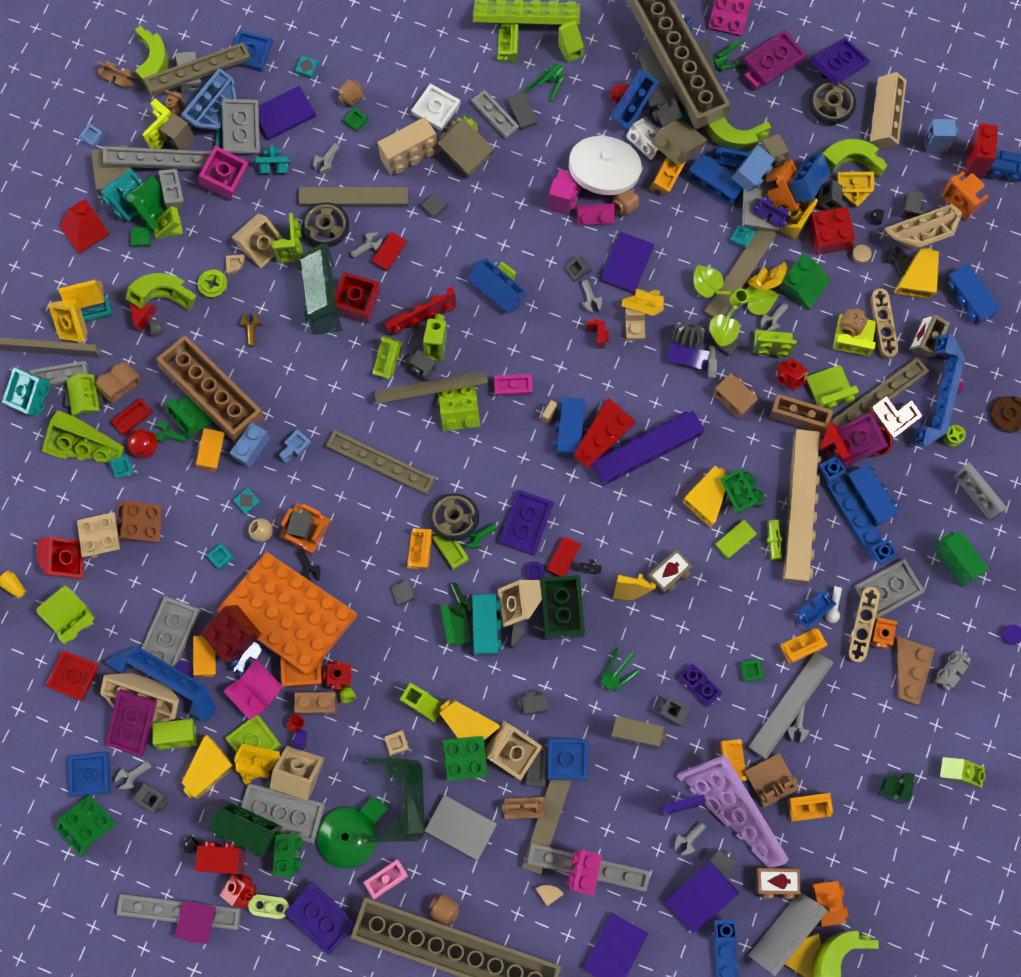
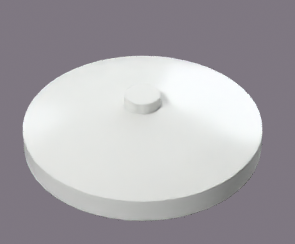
M593 136L581 140L573 147L569 157V171L574 180L583 188L602 195L621 194L633 188L639 180L642 168L639 155L630 145L608 136Z

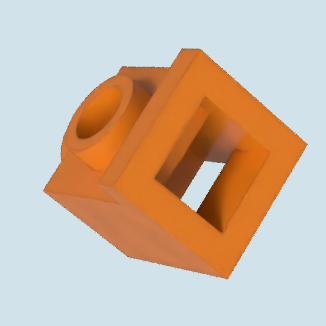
M879 617L875 619L870 644H875V647L879 649H887V647L893 646L897 621ZM882 631H887V637L882 635Z

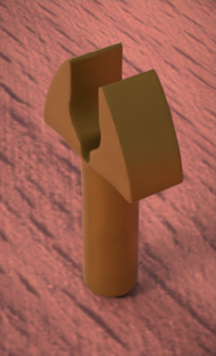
M254 312V319L251 324L248 322L247 313L244 314L240 322L241 328H247L249 347H255L256 326H262Z

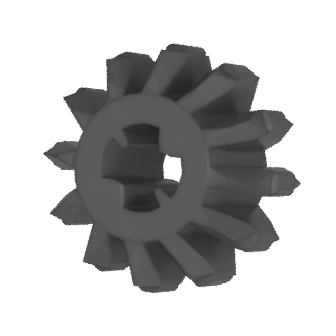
M679 322L674 327L673 340L682 346L700 347L704 340L705 330L700 325H695V323Z

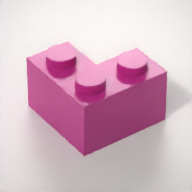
M559 170L557 178H554L549 192L548 210L565 215H570L571 209L575 210L577 193L580 194L582 186L574 180L571 173Z

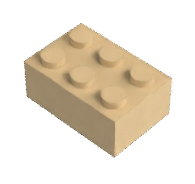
M426 117L377 142L380 159L391 176L403 172L405 168L418 164L420 160L431 157L438 151L436 133Z

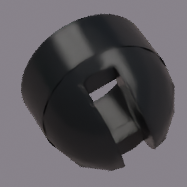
M873 210L870 220L881 225L885 210Z
M191 835L183 842L184 851L190 854L195 853L198 846H200L198 841Z

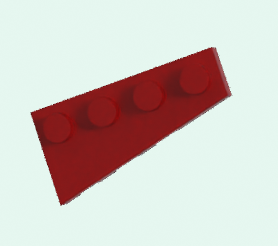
M453 287L446 289L448 293L442 296L437 294L431 297L432 300L427 304L420 303L416 305L411 313L405 311L384 322L388 335H396L405 328L416 327L426 319H433L435 314L451 312L457 307Z
M607 398L573 457L588 469L635 425L636 421L610 398Z

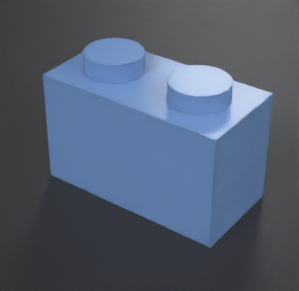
M933 119L924 136L925 153L948 152L959 133L955 119Z
M757 145L732 176V179L748 192L753 187L757 189L763 181L761 177L763 175L766 176L773 168L771 164L775 158Z
M251 422L230 452L233 459L250 469L270 440L268 432Z

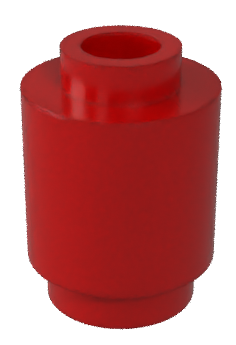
M630 83L613 86V90H610L611 101L618 104Z

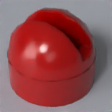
M292 715L287 721V728L291 732H297L304 726V720L299 715Z

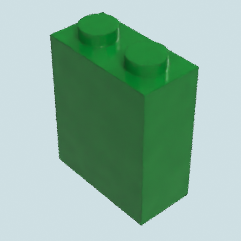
M960 530L955 534L951 531L937 542L939 546L934 550L962 587L989 569Z

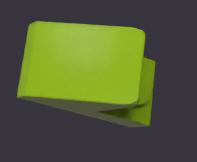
M171 206L155 220L159 225L153 231L155 239L158 240L183 234L177 207Z

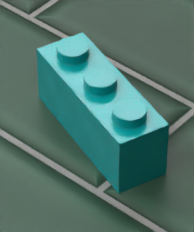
M496 594L472 595L474 657L498 656V650H502L501 638L497 639V631H501V619H497V612L500 611V601L496 600Z

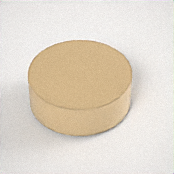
M858 245L852 252V259L858 264L867 263L871 257V250L866 245Z

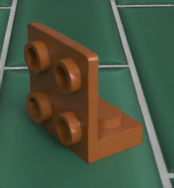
M129 500L119 503L116 520L119 542L123 543L130 539L158 543L160 541L162 506Z

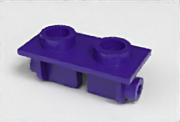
M766 197L762 199L756 198L759 203H755L752 208L755 214L764 219L767 218L769 213L772 214L768 221L778 227L782 226L784 228L787 224L785 219L787 217L792 218L791 215L787 214L789 210L782 206L778 208L773 206V201Z

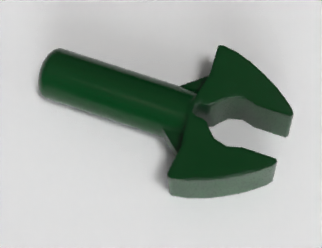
M456 582L452 583L450 588L457 601V604L452 606V610L458 616L464 618L461 611L462 605H464V607L468 608L471 615L473 610L472 598L465 600Z

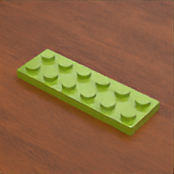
M475 0L473 22L564 24L575 20L577 25H580V3L574 1L559 3L558 1L541 2L539 0L524 2L522 0Z

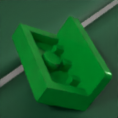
M292 831L289 835L277 834L275 836L273 876L293 878L301 870L302 859L299 858V850L303 848V838H300V831Z

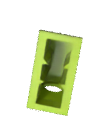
M435 314L433 319L427 320L423 340L424 354L434 361L443 362L447 338V322L444 320V315Z

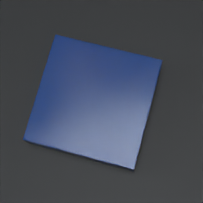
M239 30L234 45L243 42L251 56V60L236 66L263 72L273 39Z
M548 739L547 780L588 781V739Z
M109 752L68 756L69 797L111 793Z

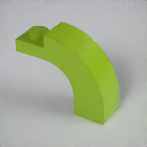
M140 25L135 31L139 40L150 50L148 59L135 72L139 80L145 85L143 78L168 69L169 58L159 34L152 35L148 29L144 30Z
M724 117L705 125L704 129L710 139L718 146L748 152L752 151L759 141H763L769 136L771 125L767 121L750 130H738L732 127Z
M859 139L839 141L823 152L829 170L832 173L844 163L858 162L880 178L888 166L881 157L876 155L879 148Z
M153 273L135 280L128 287L125 299L142 309L149 300L164 297L173 300L190 311L197 295L183 287L184 280L169 274Z
M859 931L839 932L830 936L822 943L816 953L813 963V977H841V963L844 956L852 949H879L878 940H870V936L859 935Z

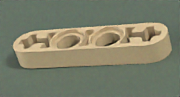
M879 288L873 292L870 301L873 318L876 321L875 330L879 353L884 359L889 360L897 354L898 344L889 294L886 290ZM877 295H880V297L883 298V300L881 301L882 306L880 307V300L876 298ZM880 311L886 312L887 315H888V318H887V319H881V318H879V317H878V312H880ZM886 328L890 331L891 335L885 337L881 334V330ZM888 341H890L889 344H888V345H889V349H891V350L893 349V351L891 352V354H889L888 351H885V349L887 348V342H888Z
M868 587L863 590L849 648V658L856 663L862 662L866 658L880 599L879 591L874 587ZM870 591H873V595L876 596V599L871 601V605H875L874 609L869 606H862L863 603L867 604L868 597L865 594H869ZM863 610H869L872 613L870 620L865 621L861 618ZM859 629L867 631L868 637L865 640L857 638L856 632ZM854 641L866 643V647L861 646L860 652L863 653V656H860L858 659H855V655L852 654V651H856L858 644H853Z

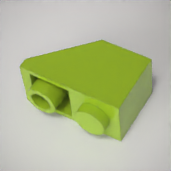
M575 20L570 23L566 22L559 27L558 47L567 63L584 56V45Z
M411 682L400 698L403 704L434 723L440 715L438 712L441 710L440 706L443 703Z
M943 757L940 777L951 782L982 788L983 781L985 780V768L965 759Z

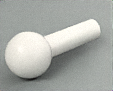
M834 586L832 600L837 604L824 615L828 623H836L840 619L838 605L842 591L841 587Z

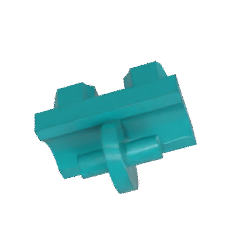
M275 144L270 145V150H264V155H270V157H256L260 174H271L270 165L277 164V174L288 173V164H291V158L276 157V155H282V149L276 150Z

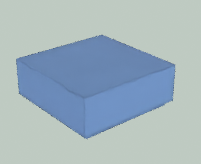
M89 123L78 137L92 148H95L105 134Z

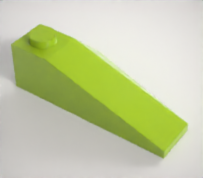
M58 410L50 420L42 452L62 459L73 457L77 458V460L94 459L96 462L109 463L110 459L122 456L124 446L85 422Z

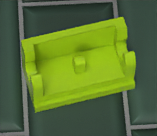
M501 23L503 28H499L497 62L517 63L518 23Z
M382 336L375 366L372 371L373 374L388 379L393 377L403 341Z
M76 374L66 380L72 416H78L83 413L85 416L100 411L94 375Z
M185 719L153 723L154 747L157 750L197 746L194 720Z

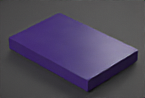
M843 38L813 57L810 63L837 86L867 66L870 60L847 38Z
M300 85L258 106L259 124L268 140L316 117V113Z
M620 231L600 281L634 294L655 244Z
M517 490L498 543L535 556L554 502Z
M704 794L665 804L659 808V812L662 816L698 807L704 804L706 800Z
M710 861L667 898L665 903L694 933L738 896L739 891Z
M313 881L284 911V914L328 955L342 942L356 924V921Z
M611 913L583 969L596 977H626L648 933Z

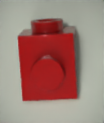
M600 319L586 321V331H597V349H604L605 342H609V331H605V321Z

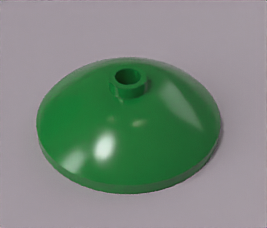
M355 807L337 808L328 813L319 825L316 837L318 850L322 857L335 867L342 869L358 867L371 857L376 848V826L359 813L360 809ZM344 833H347L349 835V839L347 841L342 840V835Z

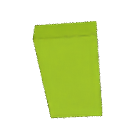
M743 520L719 540L715 546L729 559L754 538L757 533Z
M437 535L432 537L453 570L469 561L467 554L458 541L444 540Z

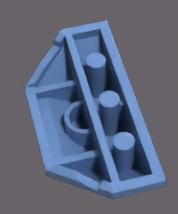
M218 68L181 116L195 127L219 130L222 126L221 100L236 99L234 79Z

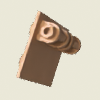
M780 753L744 771L764 808L799 789L795 776L792 777Z

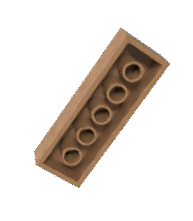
M186 335L156 358L159 368L234 443L238 442L251 422L257 425L264 419L262 410Z

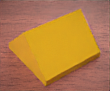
M814 198L808 203L800 202L798 209L795 211H790L789 207L785 208L789 210L787 214L791 215L792 218L787 217L785 219L787 221L784 228L782 226L779 227L778 231L796 240L814 211L818 200Z
M98 280L58 288L62 300L77 298L80 308L104 303L103 284Z
M72 298L48 304L59 339L78 342L85 341L88 331L78 299Z

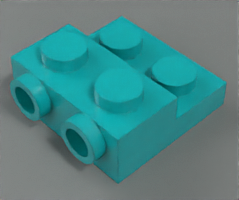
M129 168L117 180L113 179L100 191L103 195L101 199L108 206L112 205L115 208L113 213L119 219L123 218L130 221L136 213L124 198L143 182Z
M13 367L2 403L25 414L39 416V413L44 410L43 401L45 395L50 392V380Z

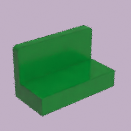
M448 604L442 605L441 611L448 646L453 647L471 643L464 605L461 608L464 618L458 616Z

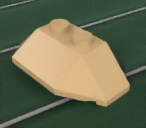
M950 204L886 227L885 231L894 240L909 248H919L953 236L962 212L956 206Z
M133 673L111 674L103 677L100 694L107 699L113 708L117 691L123 689L157 701L152 725L153 723L167 722L176 718L179 698L166 685Z

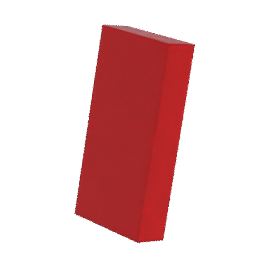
M390 232L372 259V263L388 272L407 244V240Z
M139 398L111 420V422L125 436L152 415L153 412L142 398Z
M564 536L547 571L558 577L566 576L581 544Z

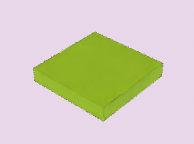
M259 715L252 720L246 721L225 738L236 753L242 743L274 751L281 746V743Z

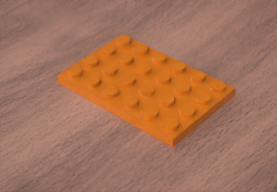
M268 552L261 557L216 610L219 614L225 606L238 605L262 633L257 641L308 677L358 616L354 610Z

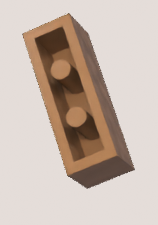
M777 394L769 418L810 431H818L824 435L830 423L833 410Z

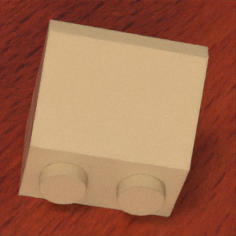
M259 213L231 237L259 268H262L275 256L272 241L283 239L268 218Z
M519 580L498 589L502 627H508L530 618L542 600L539 580Z
M503 721L487 745L485 755L487 759L521 780L542 746L514 726Z
M286 746L273 769L270 789L308 801L315 787L324 758Z

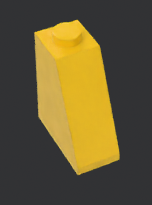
M931 248L920 249L894 290V294L931 299L937 293L939 251H933Z
M714 466L683 500V504L710 528L716 522L726 491L720 479L728 475L723 468H718L717 466Z
M455 700L444 702L440 706L441 710L438 712L458 739L483 736L485 740L500 728L496 722Z
M208 735L203 738L182 781V784L185 786L183 790L190 798H201L235 768L234 764Z

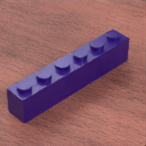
M694 410L689 413L685 411L678 416V419L674 421L668 420L661 424L660 428L648 430L641 438L634 437L628 441L627 445L623 447L619 445L613 448L611 453L603 454L593 463L592 467L602 485L605 486L702 436L705 429Z

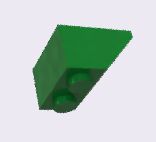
M802 253L781 282L779 291L810 310L830 280L818 263Z

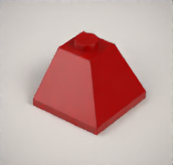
M86 198L70 207L59 225L78 254L110 235Z
M53 536L38 540L37 561L45 575L83 579L84 557L82 558L80 540Z

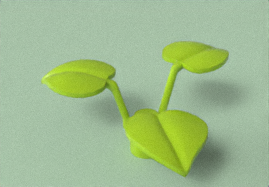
M698 265L694 271V287L701 296L710 298L714 293L730 295L729 301L733 308L728 313L727 318L724 315H717L712 318L709 324V332L720 347L731 344L739 334V322L735 319H730L737 307L747 303V308L752 314L764 315V313L766 314L779 297L777 293L770 289L763 291L753 286L748 287L746 290L740 288L735 292L733 290L718 291L724 283L723 276L718 270Z

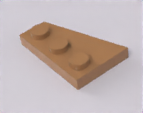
M897 636L895 639L897 644L898 700L918 706L935 649Z

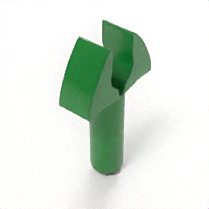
M168 422L154 425L165 432L161 434L152 432L162 444L166 438L183 443L188 441V436L170 431V424Z
M492 523L478 532H473L468 538H474V541L466 545V548H480V539L497 530L496 524Z

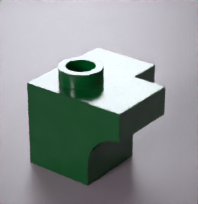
M907 771L900 778L890 775L884 776L878 796L898 804L908 803L913 793L915 774Z

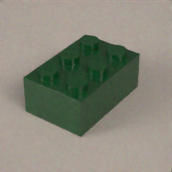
M580 575L541 578L545 640L584 637L585 628Z
M228 801L217 808L208 830L213 832V836L219 839L226 838L231 841L232 845L239 848L245 847L250 850L251 854L260 857L261 855H266L274 848L275 836L280 834L283 826Z

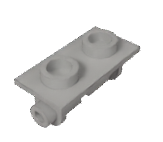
M961 651L952 653L946 665L938 672L934 683L943 684L942 687L946 691L954 689L960 680L956 672L963 675L971 664V659L967 656L968 653Z

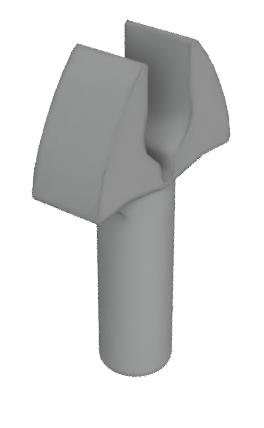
M334 143L324 157L315 155L313 162L314 170L323 163L324 166L319 170L320 174L333 169L329 161L338 151V144Z
M367 233L365 234L366 242L351 251L350 254L353 258H356L368 249H374L377 253L383 244V239L381 238L374 243L372 240L379 237V234Z
M582 281L581 284L587 297V301L582 303L583 308L588 313L593 314L591 302H593L597 306L598 312H600L602 297H594L589 281Z
M782 303L772 316H767L764 313L760 328L762 329L766 323L772 322L771 327L767 331H777L780 328L777 320L788 309V305Z
M710 345L708 346L710 354L707 374L710 378H716L717 359L715 346Z
M805 706L796 716L794 725L792 727L789 726L786 730L791 741H793L794 732L797 729L800 733L799 743L809 733V730L804 729L802 726Z
M146 761L130 773L122 768L114 782L117 783L122 778L128 779L118 789L128 790L135 788L133 784L134 779L150 769L151 764Z
M699 822L687 837L678 835L675 840L674 850L681 843L687 842L686 850L680 855L694 852L695 849L692 847V842L701 834L706 826Z

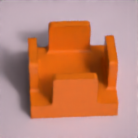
M792 159L786 160L783 166L771 169L766 176L767 183L776 181L779 187L767 192L769 199L773 201L772 205L775 207H789L790 211H795L798 209L800 202L796 203L789 187V182L797 172Z
M962 171L949 180L940 196L949 205L953 204L962 212L961 217L967 221L975 211L985 204L989 196L986 194L979 199L976 194L985 185L973 173L961 181L965 175Z
M296 503L294 509L289 508L281 523L283 529L278 537L314 555L331 520L321 515L320 511L312 507ZM292 511H308L315 519L309 541L296 539L287 534Z
M281 658L282 687H294L297 689L321 685L324 669L323 659L308 677Z

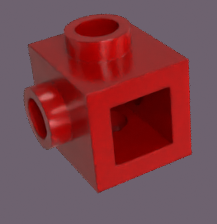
M791 357L786 362L780 363L777 368L776 379L793 392L806 383L809 370Z
M332 661L331 664H327V669H323L322 681H326V687H330V690L334 691L350 687L352 665L343 664L342 661Z
M232 874L220 896L231 906L245 909L252 900L257 887L251 883L253 880L245 874L241 876Z

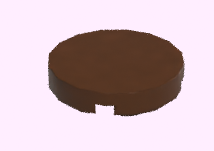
M1003 396L995 401L991 407L990 417L997 429L1006 433H1015L1021 430L1020 398L1017 396Z

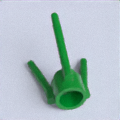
M744 38L737 43L733 42L720 52L712 55L715 69L720 68L721 71L729 68L746 66L743 62L728 65L726 63L729 62L727 53L745 43L747 39Z
M555 63L542 76L527 86L523 92L526 93L537 84L542 85L548 79L553 83L557 81L549 99L552 102L561 83L564 81L562 77L565 74L564 68L560 64Z
M617 648L606 671L601 676L603 679L600 681L609 691L613 692L615 689L618 691L622 685L640 672L636 670L622 681H620L621 678L618 676L635 656L636 651H633L615 673H610L621 651L620 648Z

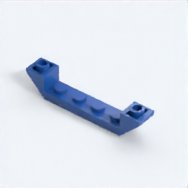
M952 334L939 335L936 341L935 354L948 357V361L945 364V374L940 384L941 391L936 402V413L932 419L933 426L932 428L918 427L914 435V446H928L948 432L965 360Z
M835 456L820 464V470L827 490L865 552L880 565L898 556L888 538L883 541L844 478L846 470L838 457Z
M140 647L118 651L106 662L107 665L120 673H124L130 666H134L193 701L189 713L205 723L216 713L215 705L205 685Z
M736 919L714 920V952L717 977H738L735 941H737Z

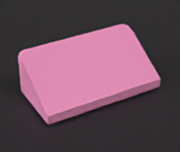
M397 859L363 883L375 900L409 876L401 862Z

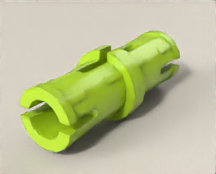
M779 520L767 521V543H769L770 560H781L783 557Z

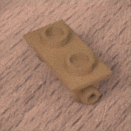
M106 61V63L98 62L103 65L98 70V75L101 78L113 82L116 76L114 83L124 88H131L133 83L131 79H137V77L131 75L132 71L122 67L119 70L116 68V64Z
M165 90L168 96L165 100L167 109L172 114L174 113L180 117L186 109L182 96L175 91Z
M544 797L504 799L502 804L504 819L545 818Z

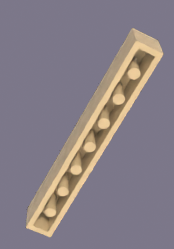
M797 429L793 437L783 569L784 583L806 585L813 577V568H810V562L814 559V549L811 548L812 542L815 541L816 537L813 523H816L817 512H814V506L818 503V493L815 492L816 486H819L820 475H817V468H820L819 465L821 464V456H818V450H820L822 438H819L820 432Z

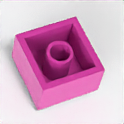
M215 146L199 174L198 184L232 200L247 172L249 162Z

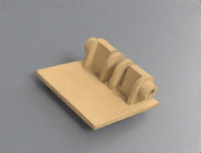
M115 512L77 520L82 558L88 556L97 558L98 554L120 550Z

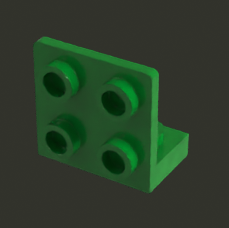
M150 176L124 199L144 225L154 231L159 227L155 220L167 208L161 185L154 176Z
M188 396L179 402H176L173 398L166 401V412L189 438H192L213 423Z
M740 468L720 479L738 514L755 505L765 506L763 502L765 496L761 490L756 488L755 483L757 481L752 472L749 473V471Z
M483 736L442 740L446 781L487 777Z
M88 796L58 818L55 830L82 858L88 853L91 844L112 829L116 822L92 796Z

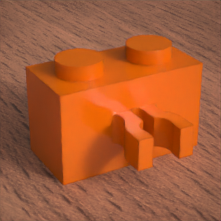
M839 881L811 884L813 900L827 910V913L818 922V926L824 927L846 923L848 910L846 906H843L842 897H844L842 884L839 885Z

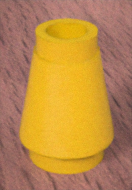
M8 570L0 576V587L17 599L27 592L14 572L11 573Z

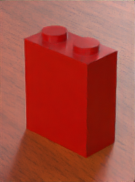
M983 123L978 125L967 146L965 177L973 173L977 178L983 179L995 161L998 136L997 125Z

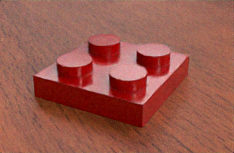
M63 650L46 687L83 702L100 665Z

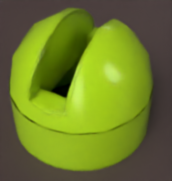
M344 687L339 693L341 703H349L356 699V695L352 688Z

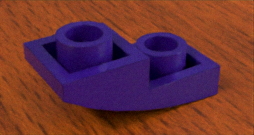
M670 343L666 361L706 370L710 352Z
M693 663L679 676L682 682L707 707L722 694V691L707 679V676Z

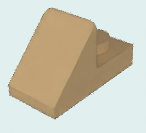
M625 307L626 341H645L646 314Z

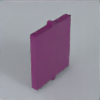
M182 901L174 938L189 940V943L199 942L208 944L216 907L202 905L201 902L191 903Z

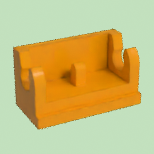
M666 157L649 190L654 192L658 189L661 191V196H664L667 192L669 193L685 162L678 166L669 157Z
M204 428L196 469L213 472L217 470L225 432Z
M413 528V531L411 530L407 569L428 571L433 536L432 529Z
M814 628L780 644L789 665L828 646L818 628Z
M193 636V678L213 677L216 675V652L203 636Z
M742 740L721 741L719 743L721 756L726 755L740 780L747 781L744 772L746 770Z
M830 793L787 799L791 822L831 817V814H833Z

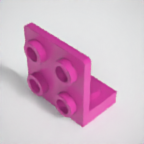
M715 0L708 27L743 35L751 0Z
M255 660L240 680L228 686L224 693L249 720H252L265 712L283 687L258 660Z
M578 849L576 853H573L571 865H574L573 873H569L567 879L570 891L594 896L602 860L601 854L589 852L585 849Z

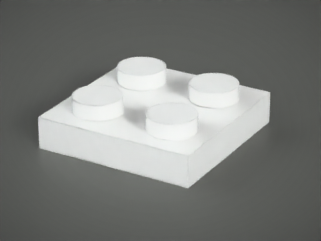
M430 83L411 110V114L419 119L426 117L431 126L442 131L460 106L461 101Z

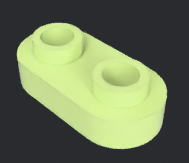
M255 895L248 904L249 910L253 915L275 919L285 918L284 911L290 906L289 902L284 898L267 895ZM259 901L263 902L262 909L257 908V903ZM279 904L283 905L282 912L277 911Z

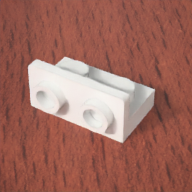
M646 116L633 123L626 137L650 160L659 151L651 143L659 129Z

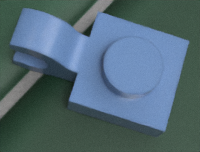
M297 429L284 442L287 448L279 454L280 459L286 464L294 453L299 457L312 444L311 441Z

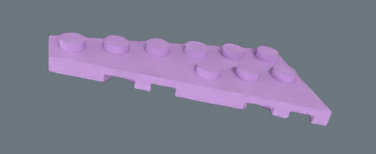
M726 755L682 771L676 776L680 781L684 780L691 787L689 790L692 793L704 794L705 805L727 827L731 826L738 833L736 836L741 841L744 839L752 847V852L768 868L771 869L786 864L789 860Z

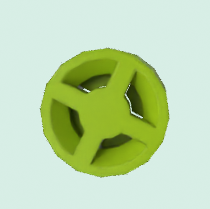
M952 425L949 427L948 432L942 436L945 445L956 447L965 439L966 433L961 426Z

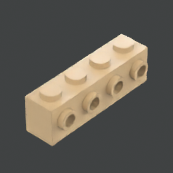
M898 72L878 77L870 142L880 150L899 145L907 80Z

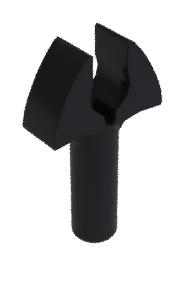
M896 246L895 251L898 257H894L889 248L886 255V264L891 262L895 265L901 280L905 274L901 261L907 255L901 248Z
M299 549L296 553L305 569L304 573L300 575L311 581L309 575L310 571H312L320 580V566H312L304 550Z
M590 559L588 563H580V571L583 573L591 571L593 575L600 574L602 565H595V560Z

